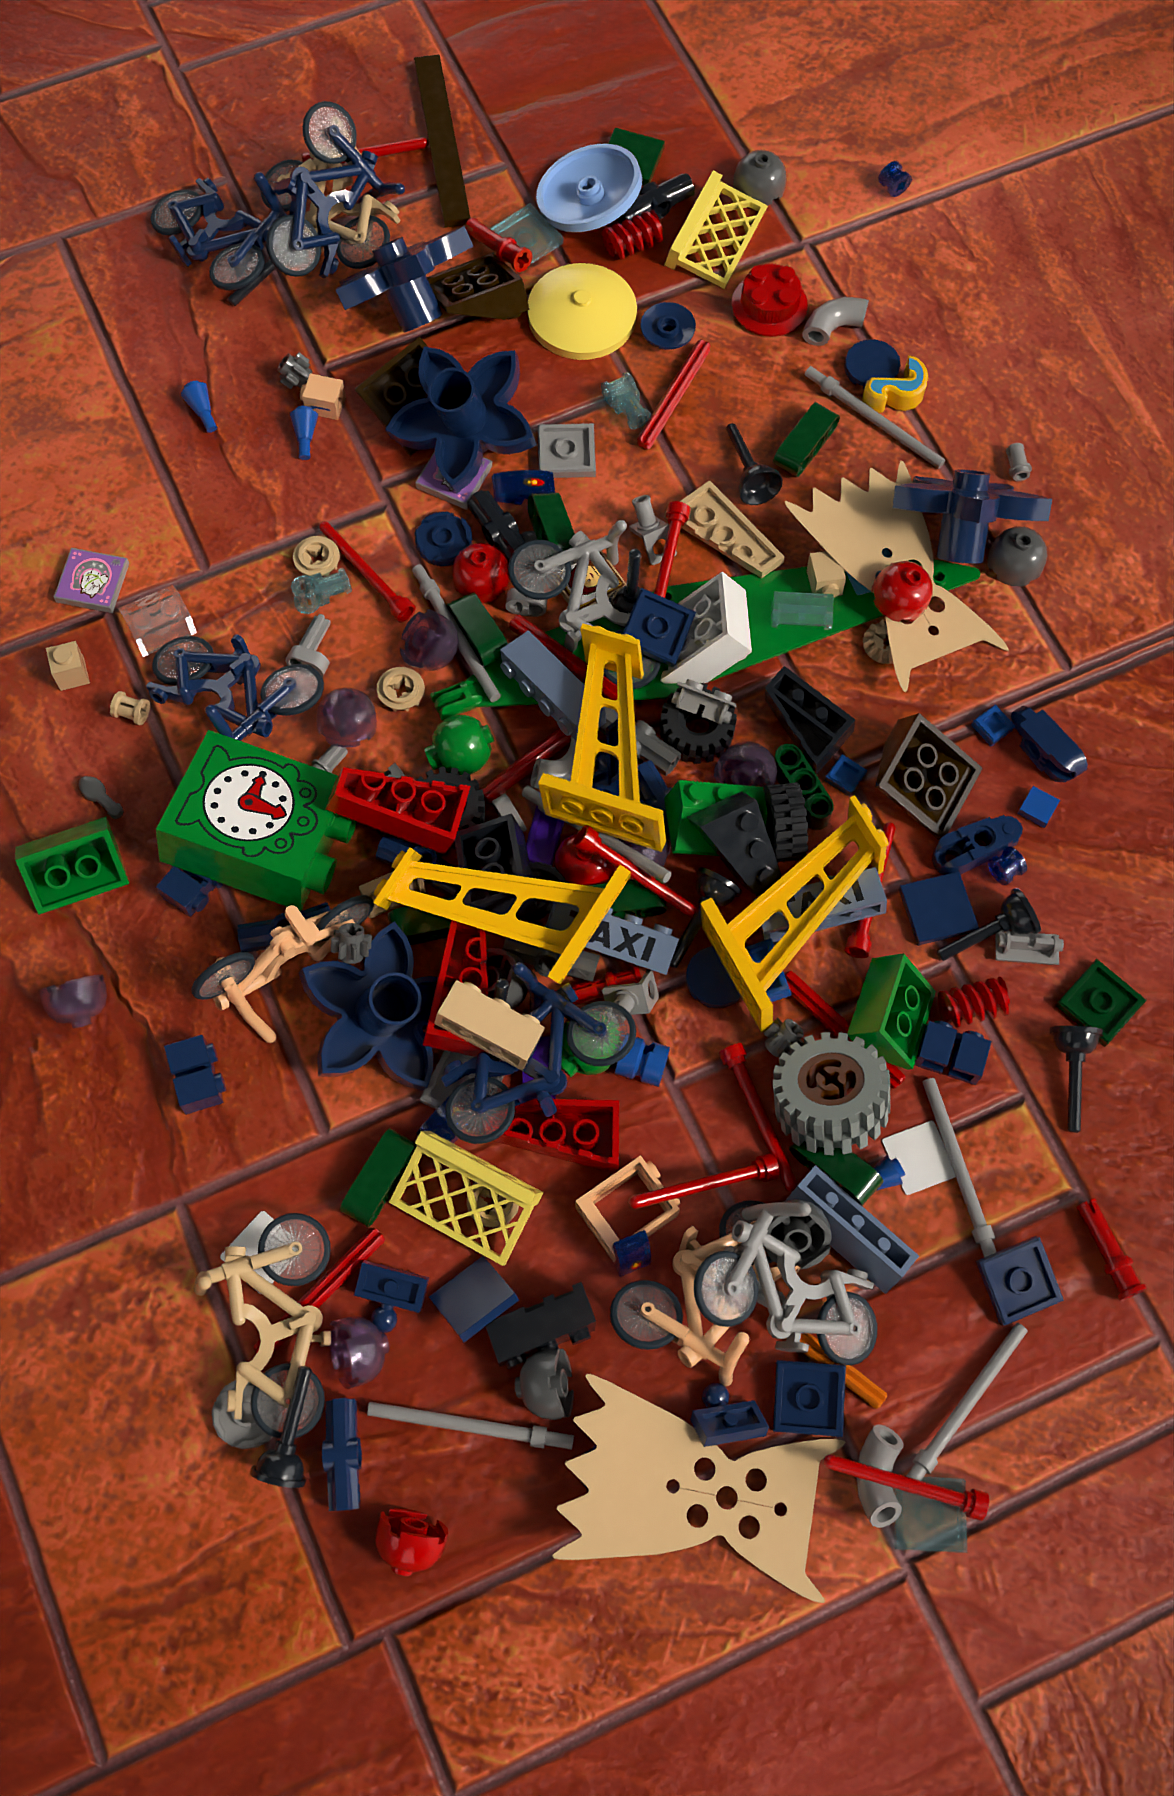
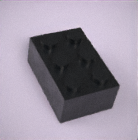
M512 813L457 831L454 842L459 868L532 878L524 833ZM474 888L467 892L464 902L467 906L503 915L509 912L517 897L513 894ZM531 898L524 901L518 909L516 916L538 910L537 899Z

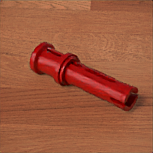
M470 218L466 222V225L473 229L465 227L468 235L496 252V256L500 261L510 263L511 267L517 272H523L529 267L532 261L530 249L518 246L517 242L511 237L504 238L476 218Z
M632 965V969L614 974L609 971L603 975V978L572 985L571 987L578 997V1000L573 1002V1004L578 1005L604 998L602 990L605 986L639 983L642 978L638 965Z
M1096 1198L1078 1205L1076 1208L1080 1212L1106 1263L1104 1265V1272L1106 1275L1111 1276L1120 1293L1117 1296L1119 1301L1126 1300L1147 1290L1146 1284H1141L1132 1267L1134 1261L1128 1255H1124L1097 1204Z

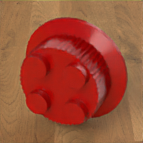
M776 263L756 265L733 293L732 311L736 320L745 329L757 335L775 337L788 334L797 329L807 315L808 300L806 294L802 289L798 275L790 266L777 265Z

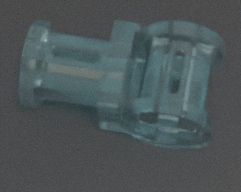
M625 372L621 378L610 383L607 381L601 383V391L605 401L609 406L613 407L617 415L623 412L627 418L629 428H640L649 420L651 414L639 402L640 392L630 373Z
M343 568L338 569V573L322 577L321 573L311 576H299L291 584L292 594L295 596V608L304 614L313 613L319 607L329 604V597L343 592L347 594L352 592L348 576Z

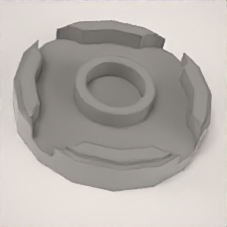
M235 1380L221 1390L216 1402H214L212 1409L213 1426L218 1436L230 1446L240 1449L258 1448L270 1441L272 1436L260 1429L253 1418L250 1401L254 1385L248 1382L243 1391L242 1418L234 1419V1412H227L228 1390H235ZM260 1390L257 1398L260 1417L268 1427L278 1431L283 1416L282 1406Z

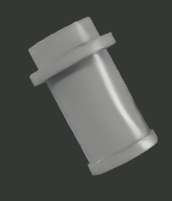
M1022 443L1009 445L1006 448L1010 464L1009 475L1015 481L1026 480L1030 476L1032 467L1030 463H1027L1024 445Z

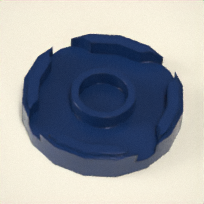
M872 339L854 344L847 353L844 366L845 374L849 380L855 385L863 386V389H865L866 382L871 377L897 378L901 363L900 356L892 346L886 342Z
M433 513L425 517L421 521L418 530L416 529V549L421 558L430 564L452 566L460 551L472 544L471 528L465 519L454 516V513Z
M713 946L701 949L691 958L686 969V985L690 995L695 1000L704 1003L703 1005L709 1008H726L734 1005L741 998Z

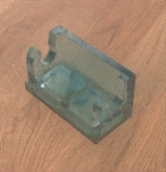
M774 591L771 602V627L777 628L778 624L824 626V630H830L833 626L834 594Z

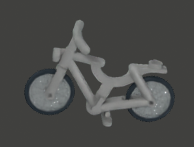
M618 520L610 528L608 535L597 540H590L581 530L578 531L570 539L569 544L572 548L563 551L558 545L546 540H532L519 546L510 558L508 573L511 583L519 593L535 600L550 599L560 594L569 583L571 565L577 563L568 607L559 617L560 628L567 632L564 646L572 653L577 649L578 641L582 638L580 629L582 623L591 625L588 622L605 617L612 623L625 627L631 614L619 612L609 602L607 590L609 587L616 588L619 580L600 554L601 550L606 549L607 559L612 565L618 563L619 537L627 528L624 520ZM589 560H591L601 575L595 592L596 604L579 609ZM624 629L617 630L615 633L622 635ZM642 654L644 675L642 679L632 677L633 689L649 684L658 674L661 662ZM604 668V676L617 685V672Z
M774 1202L745 1208L742 1211V1217L748 1221L757 1220L753 1224L742 1220L735 1223L732 1230V1238L735 1241L741 1242V1245L735 1252L720 1251L708 1256L696 1272L694 1297L703 1316L713 1324L722 1327L738 1325L750 1316L758 1299V1281L751 1266L754 1261L770 1314L766 1323L767 1330L773 1338H787L786 1342L776 1341L775 1349L785 1352H808L809 1345L800 1342L801 1333L817 1334L823 1352L835 1363L855 1365L865 1360L872 1352L876 1343V1317L869 1303L860 1295L847 1292L845 1284H850L864 1290H873L874 1283L867 1281L868 1273L856 1269H848L847 1274L838 1270H824L820 1275L821 1283L808 1285L800 1279L795 1271V1263L800 1260L799 1252L768 1234L767 1229L775 1216H808L811 1212L810 1205L804 1202ZM764 1247L777 1255L778 1269L784 1282L790 1288V1292L782 1305ZM827 1298L819 1311L817 1320L796 1318L805 1299Z

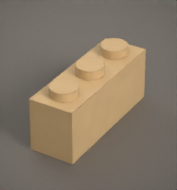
M458 980L455 981L440 1007L434 1023L522 1071L545 1029L534 1016L525 1013L521 1015L510 1009V1005L499 998L491 999L482 994L481 990L474 984L469 982L461 983Z

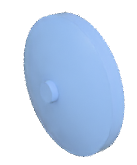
M613 144L585 146L561 157L546 171L538 185L537 204L545 221L558 230L566 232L594 230L613 222L632 206L641 190L642 174L635 156L621 146Z

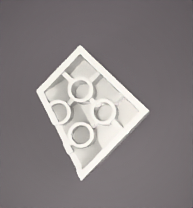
M720 572L678 603L695 611L696 615L675 666H668V670L662 672L660 681L664 684L686 683V680L689 679L697 683H708L752 652L746 590L724 572Z

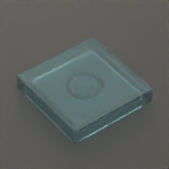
M531 203L490 228L504 238H513L518 246L530 249L532 252L530 264L563 244V236Z
M923 1477L921 1480L961 1493L966 1490L965 1479ZM894 1488L895 1496L902 1506V1512L894 1522L895 1550L967 1553V1519L965 1512L960 1511V1507L913 1493L908 1494L905 1491Z

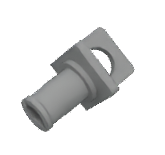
M642 495L632 500L638 522L630 525L629 528L631 532L643 539L649 562L652 565H656L661 562L663 553L660 555L655 554L653 545L659 539L666 540L669 524L654 515L650 496Z
M647 970L639 983L605 986L602 990L605 1001L621 1005L631 1015L650 1013L659 998L652 970ZM648 983L650 986V996L648 992ZM607 1009L608 1019L612 1023L619 1024L620 1021L623 1024L626 1021V1018L619 1012Z

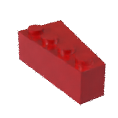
M343 767L334 783L326 810L445 854L455 841L471 786L462 784L458 787L445 785V782L434 780L431 783L415 781L413 777L401 776L400 778L388 777L384 773Z
M451 920L423 1041L424 1046L473 1057L480 1052H486L434 1024L437 1013L456 980L461 983H472L481 990L482 994L488 996L485 930Z

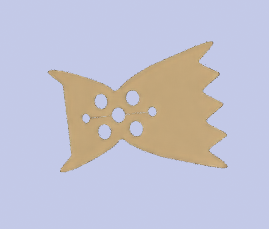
M901 460L895 483L875 469L870 468L868 492L857 487L847 479L841 478L840 502L832 499L817 488H813L812 512L788 501H785V505L831 557L870 591L876 573L882 571L891 563L911 559L917 560L929 574L933 584V596L939 597L944 601L945 609L942 612H934L928 606L925 612L911 624L893 621L885 616L895 673L902 690L906 693L909 685L910 671L914 667L982 640L1003 650L1009 651L1001 637L976 613L952 593L934 583L933 553L922 512L892 508L895 485L912 483L907 467ZM884 548L892 551L890 558L883 556L882 550ZM930 626L937 627L938 635H931L928 628Z
M585 1375L591 1387L604 1401L605 1406L573 1419L594 1441L597 1448L565 1462V1465L586 1485L589 1492L557 1507V1510L582 1535L577 1540L552 1555L553 1558L559 1560H584L658 1555L693 1547L719 1535L725 1537L727 1542L741 1556L787 1588L814 1602H825L818 1589L807 1577L805 1567L819 1464L825 1456L843 1447L845 1441L818 1439L791 1443L755 1451L736 1461H732L727 1458L717 1445L703 1447L695 1428L681 1418L595 1375ZM709 1458L714 1462L715 1474L710 1480L703 1481L696 1476L694 1466L698 1459ZM753 1468L762 1470L766 1475L767 1483L761 1491H752L747 1487L745 1477L749 1470ZM671 1479H675L679 1483V1490L676 1493H670L666 1488L667 1482ZM724 1486L733 1488L737 1493L738 1500H740L729 1510L721 1508L716 1501L715 1495ZM779 1502L784 1503L787 1507V1512L784 1516H777L774 1512V1507ZM694 1504L704 1506L708 1512L707 1523L700 1528L691 1526L687 1520V1511ZM746 1515L755 1517L760 1524L758 1535L752 1539L744 1538L739 1532L738 1524L742 1517Z

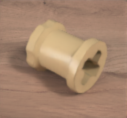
M118 691L114 695L110 705L111 716L116 718L122 716L134 720V723L140 726L146 721L150 710L149 700H137L126 696V693Z

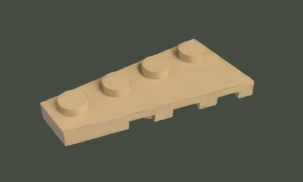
M710 480L679 501L686 503L691 508L689 520L681 527L682 529L761 579L784 563V555Z

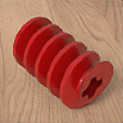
M652 209L650 212L645 211L641 213V216H633L631 220L626 219L621 224L616 223L612 226V229L607 227L602 232L607 252L611 257L617 254L620 260L625 258L624 250L630 256L634 255V246H636L638 251H643V242L649 248L653 247V238L659 244L663 242L662 226L659 217Z
M1001 976L997 980L995 978H988L985 983L976 981L973 986L964 984L961 990L958 987H952L949 993L946 990L938 992L940 1014L945 1022L951 1020L955 1028H960V1018L962 1017L967 1025H972L974 1014L980 1022H984L986 1011L992 1019L997 1017V1008L1000 1009L1004 1016L1009 1014V993L1006 983Z

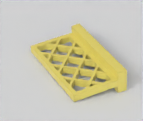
M713 170L671 246L665 266L674 270L678 265L725 289L768 205L721 182L723 175ZM723 193L730 197L733 203L722 205L719 198L720 194ZM750 207L758 211V214L746 217L743 208ZM737 210L740 219L729 221L726 212ZM719 213L723 222L712 225L709 215ZM743 226L747 235L736 237L733 227ZM726 229L729 239L718 240L715 231ZM709 233L712 242L701 244L698 235ZM733 245L736 255L725 256L722 247ZM716 249L719 258L708 260L705 251ZM698 252L702 262L694 263L686 259L688 254ZM723 265L726 273L724 278L713 273L711 267Z
M421 1131L415 1142L417 1147L389 1203L502 1266L506 1265L534 1206L538 1205L544 1192L431 1131ZM425 1154L433 1158L437 1172L421 1177L418 1163L422 1155ZM441 1163L444 1164L445 1166L449 1167V1168L443 1170V1169H442V1166H441ZM456 1171L462 1175L465 1188L450 1193L444 1174ZM413 1173H414L415 1180L410 1181V1179H411V1177H412V1175H413ZM438 1176L444 1195L428 1200L423 1181ZM469 1179L477 1182L478 1184L471 1186ZM417 1183L422 1202L410 1205L401 1200L406 1187ZM484 1186L490 1190L494 1204L478 1209L473 1189ZM467 1192L472 1211L456 1216L451 1197ZM498 1194L506 1198V1200L500 1201ZM445 1199L450 1218L439 1221L433 1218L430 1204ZM513 1202L524 1208L518 1221L506 1224L501 1205ZM423 1206V1207H424V1210H425V1213L422 1212L421 1210L417 1209V1208ZM496 1208L501 1227L485 1232L479 1212ZM474 1215L479 1234L467 1237L461 1233L458 1219ZM452 1222L453 1228L446 1225V1223ZM514 1227L510 1235L508 1228ZM502 1230L506 1245L500 1255L490 1249L486 1235ZM481 1238L482 1244L476 1242L474 1239Z

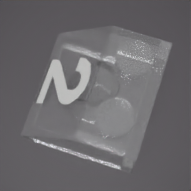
M172 584L118 608L143 657L159 650L171 640L197 633L185 603Z

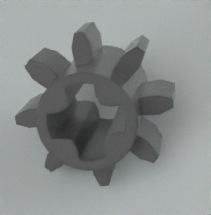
M300 352L296 356H292L289 353L285 355L277 368V371L281 373L279 376L281 378L280 382L289 389H292L294 385L301 388L303 384L307 383L310 373L312 374V370L308 368L310 366L308 363L309 359Z
M344 924L339 930H334V937L331 938V952H339L338 959L344 963H358L363 957L369 956L372 935L364 934V928L359 924Z
M777 1018L764 1032V1035L768 1037L765 1040L766 1048L772 1055L778 1058L783 1052L790 1055L789 1046L797 1042L800 1046L804 1045V1042L800 1040L804 1036L803 1030L791 1019H786L782 1023Z

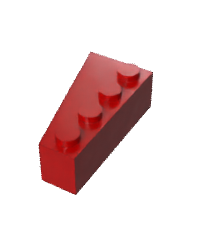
M533 1099L515 1106V1114L511 1125L504 1134L493 1140L494 1142L616 1173L619 1169L620 1100L553 1099L557 1111L552 1116L546 1117L537 1099ZM508 1109L486 1119L487 1135L497 1130L503 1124Z

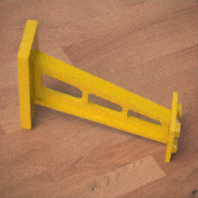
M582 623L580 629L585 661L588 665L571 781L546 773L542 774L538 785L545 815L582 827L589 825L597 832L662 852L666 843L663 810L641 804L639 794L632 677L642 679L644 675L640 640L635 639L629 634L621 635L608 631L601 626H591ZM604 668L617 672V700L615 701L602 696ZM602 707L614 709L618 714L617 746L601 743L597 739L600 709ZM598 752L611 754L619 761V796L592 788L595 756Z
M855 795L849 798L847 821L730 923H726L712 897L700 903L702 928L761 1033L766 1031L773 1023V1004L766 993L767 989L866 867L871 864L873 868L876 867L878 874L883 872L888 840L880 828H875L867 805L865 803L860 804ZM854 841L859 848L858 851L834 879L830 880L823 868L850 842ZM813 877H819L824 885L823 891L799 918H794L787 907L788 900ZM781 912L789 924L788 931L761 962L755 963L745 947L747 938L774 913Z
M409 847L407 852L401 851L395 858L391 866L395 870L388 880L383 878L373 893L376 899L373 903L387 910L392 902H396L561 954L548 974L549 978L561 985L631 877V871L619 865L606 887L600 888L419 862L422 856ZM421 878L460 885L461 890L455 899L446 900L410 890L409 887L413 880ZM474 888L513 894L517 897L509 912L503 915L463 904V899L467 892ZM531 898L570 904L579 908V912L571 925L563 931L521 921L516 917V913L522 903Z

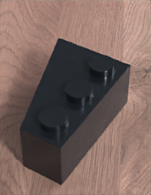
M785 666L765 687L766 703L817 775L852 735L855 728V719Z
M741 791L686 817L719 855L722 862L740 884L754 895L758 896L764 893L782 877L757 800Z
M582 1281L572 1285L573 1291L557 1297L554 1294L543 1298L544 1302L528 1308H519L494 1319L485 1326L499 1367L507 1365L508 1370L523 1365L526 1357L548 1348H559V1344L570 1340L572 1345L591 1338L590 1333L595 1331L596 1319Z

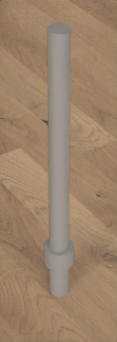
M812 366L806 370L805 376L821 387L820 390L825 394L835 396L936 468L940 469L944 464V458L839 386V381L831 376L826 377Z
M422 565L414 566L412 572L420 584L419 589L424 598L430 600L491 702L497 701L501 697L500 693L440 596V589L435 580L429 578Z
M530 786L525 787L522 796L538 805V809L545 813L540 792ZM566 822L577 830L582 828V826ZM598 832L602 843L637 867L664 883L670 879L671 872L613 836Z
M929 1078L922 1083L974 1226L972 1234L976 1244H980L984 1257H987L997 1252L993 1243L995 1235L991 1225L986 1223L935 1078Z
M1015 1324L925 1450L921 1449L913 1459L914 1466L906 1477L921 1481L926 1473L931 1474L938 1464L937 1457L1028 1332L1023 1325Z
M376 1402L369 1403L367 1416L529 1442L531 1447L543 1449L547 1445L572 1450L574 1435L547 1431V1427L533 1425V1428Z

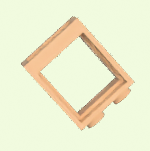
M641 1155L575 1201L576 1210L613 1262L676 1218L680 1211L678 1207L680 1200L678 1198L659 1203L665 1212L621 1242L594 1205L637 1174L649 1191L664 1188L658 1180L661 1175L656 1166L650 1160L645 1162Z

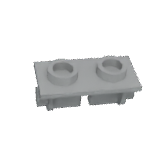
M689 679L686 680L685 684L677 682V685L682 690L681 693L675 691L671 703L676 704V708L696 715L701 704L705 706L701 717L720 725L722 723L729 724L732 713L728 711L729 706L735 709L737 706L734 702H731V695L715 690L714 694L702 691L704 685Z
M1000 931L995 934L996 961L1059 965V951L1062 952L1064 947V941L1059 939V935L1042 933L1018 934L1013 931L1005 933Z

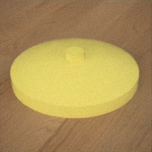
M575 263L558 267L539 279L529 295L528 305L530 310L527 311L528 322L534 337L546 349L562 357L589 360L606 356L619 349L629 339L635 328L637 303L631 287L617 273L599 265Z

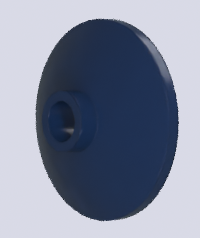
M662 302L655 304L645 311L641 319L642 335L651 345L657 348L668 350L680 348L686 345L695 334L696 322L694 316L687 308L677 303Z

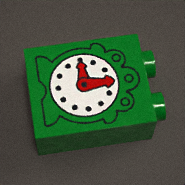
M208 730L156 828L159 860L287 907L290 905L296 906L299 911H302L311 890L323 895L326 893L337 864L336 858L327 855L334 840L346 844L349 843L357 826V821L326 810L338 775Z

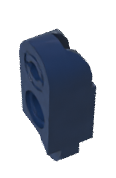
M1021 706L1011 713V720L1015 725V729L1022 736L1019 747L1041 772L1044 771L1055 782H1066L1087 770V759L1082 750L1043 709L1035 713L1031 708Z
M1002 815L994 819L988 817L958 828L940 839L932 855L933 865L943 875L960 872L961 875L1005 854L1008 849L1016 846L1022 835V825L1016 818ZM974 839H981L986 843V846L978 845ZM947 854H951L956 857L949 862L945 860V856Z

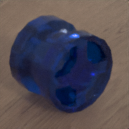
M892 161L882 169L878 176V181L882 186H887V191L892 197H897L907 190L912 182V177L908 172L903 171V167L898 161Z
M1007 847L1003 850L1001 856H994L988 861L991 874L1002 885L1010 884L1014 876H1021L1028 870L1024 857L1013 847Z

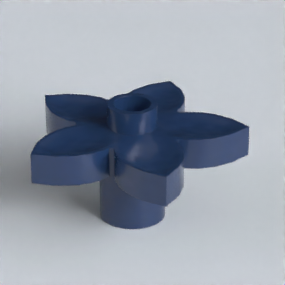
M465 226L445 233L428 242L416 243L408 248L403 237L397 238L374 249L372 252L378 264L339 281L341 286L336 289V292L345 310L385 292L402 332L414 330L443 314L426 274L435 269L434 266L473 247V244Z
M424 347L419 360V379L428 397L412 401L403 406L393 416L385 429L391 439L405 447L415 450L435 448L436 464L443 478L456 494L469 485L477 475L482 464L483 449L487 448L499 454H514L537 446L527 420L520 411L507 404L513 397L520 378L519 359L515 350L496 352L485 356L467 373L451 354L440 349Z
M958 469L954 471L953 481L914 476L913 483L895 485L892 508L942 513L936 557L958 563H982L989 522H994L997 518L1049 521L1052 498L1017 492L1009 484L989 483L990 473Z
M395 922L382 929L372 939L369 956L363 957L361 960L360 970L344 962L326 961L302 968L299 972L304 991L311 1002L322 1012L337 1018V1022L325 1033L320 1043L317 1056L318 1077H338L352 1073L376 1055L382 1069L393 1080L406 1087L421 1091L428 1088L433 1071L432 1047L423 1045L425 1037L423 1030L427 1028L438 977L412 978L414 967L412 948L406 935Z

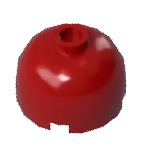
M485 543L471 544L462 549L456 556L452 568L455 590L464 596L474 592L482 604L498 599V595L503 591L505 593L508 589L510 582L506 557L499 549Z
M909 561L891 563L878 574L871 587V592L874 590L875 600L873 602L876 608L884 616L900 622L902 619L916 620L925 612L933 596V584L929 574L920 565Z
M577 833L570 835L562 841L556 851L554 867L557 868L559 873L569 883L589 886L609 882L615 872V866L596 853H583L575 848L573 840Z
M392 1508L389 1510L388 1516L382 1511L376 1530L377 1552L385 1563L392 1566L391 1570L398 1575L410 1576L412 1572L424 1571L433 1566L443 1553L449 1534L445 1524L437 1520L435 1526L424 1522L427 1519V1514L409 1509Z

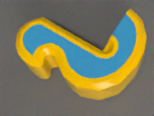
M908 355L904 368V378L871 377L866 382L862 402L878 413L884 412L886 404L902 411L916 408L923 399L928 380V373L924 363L917 357Z

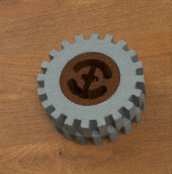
M830 1032L821 1033V1040L815 1041L813 1035L804 1037L803 1046H800L797 1042L789 1046L790 1055L783 1052L779 1057L780 1066L775 1065L773 1071L776 1118L778 1123L781 1122V1130L787 1136L791 1133L792 1142L798 1146L805 1141L807 1151L816 1153L818 1147H823L824 1155H834L833 1148H842L843 1154L852 1153L851 1145L857 1144L862 1149L868 1146V1136L876 1140L881 1135L880 1126L886 1127L888 1113L890 1114V1074L883 1056L878 1058V1050L873 1045L865 1049L864 1040L857 1036L853 1042L848 1041V1034L840 1032L838 1039H831ZM816 1082V1087L811 1089L810 1087ZM848 1088H854V1089L847 1095V1089H848Z

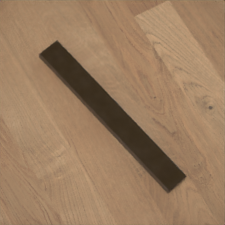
M440 54L414 57L444 228L466 225V222L471 217Z

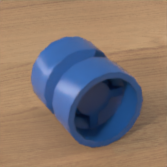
M626 1034L622 1049L628 1041L629 1034ZM636 1037L630 1052L617 1062L615 1074L629 1079L640 1076L641 1082L659 1087L670 1047L656 1042L646 1045L644 1039Z

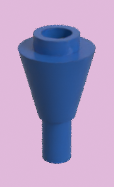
M199 381L187 383L181 392V397L196 415L201 418L208 433L214 432L217 426L211 415L207 384Z
M298 406L290 412V417L297 441L299 442V459L309 460L310 442L314 434L318 413L309 406Z
M886 1155L873 1167L884 1181L877 1190L903 1184L901 1177L905 1176V1172L897 1158L891 1160Z

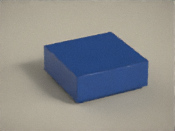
M996 704L973 720L971 724L990 746H993L1015 728L1013 722Z
M842 754L828 772L824 781L850 797L866 775L867 770Z
M1033 786L1017 814L1045 828L1060 800Z

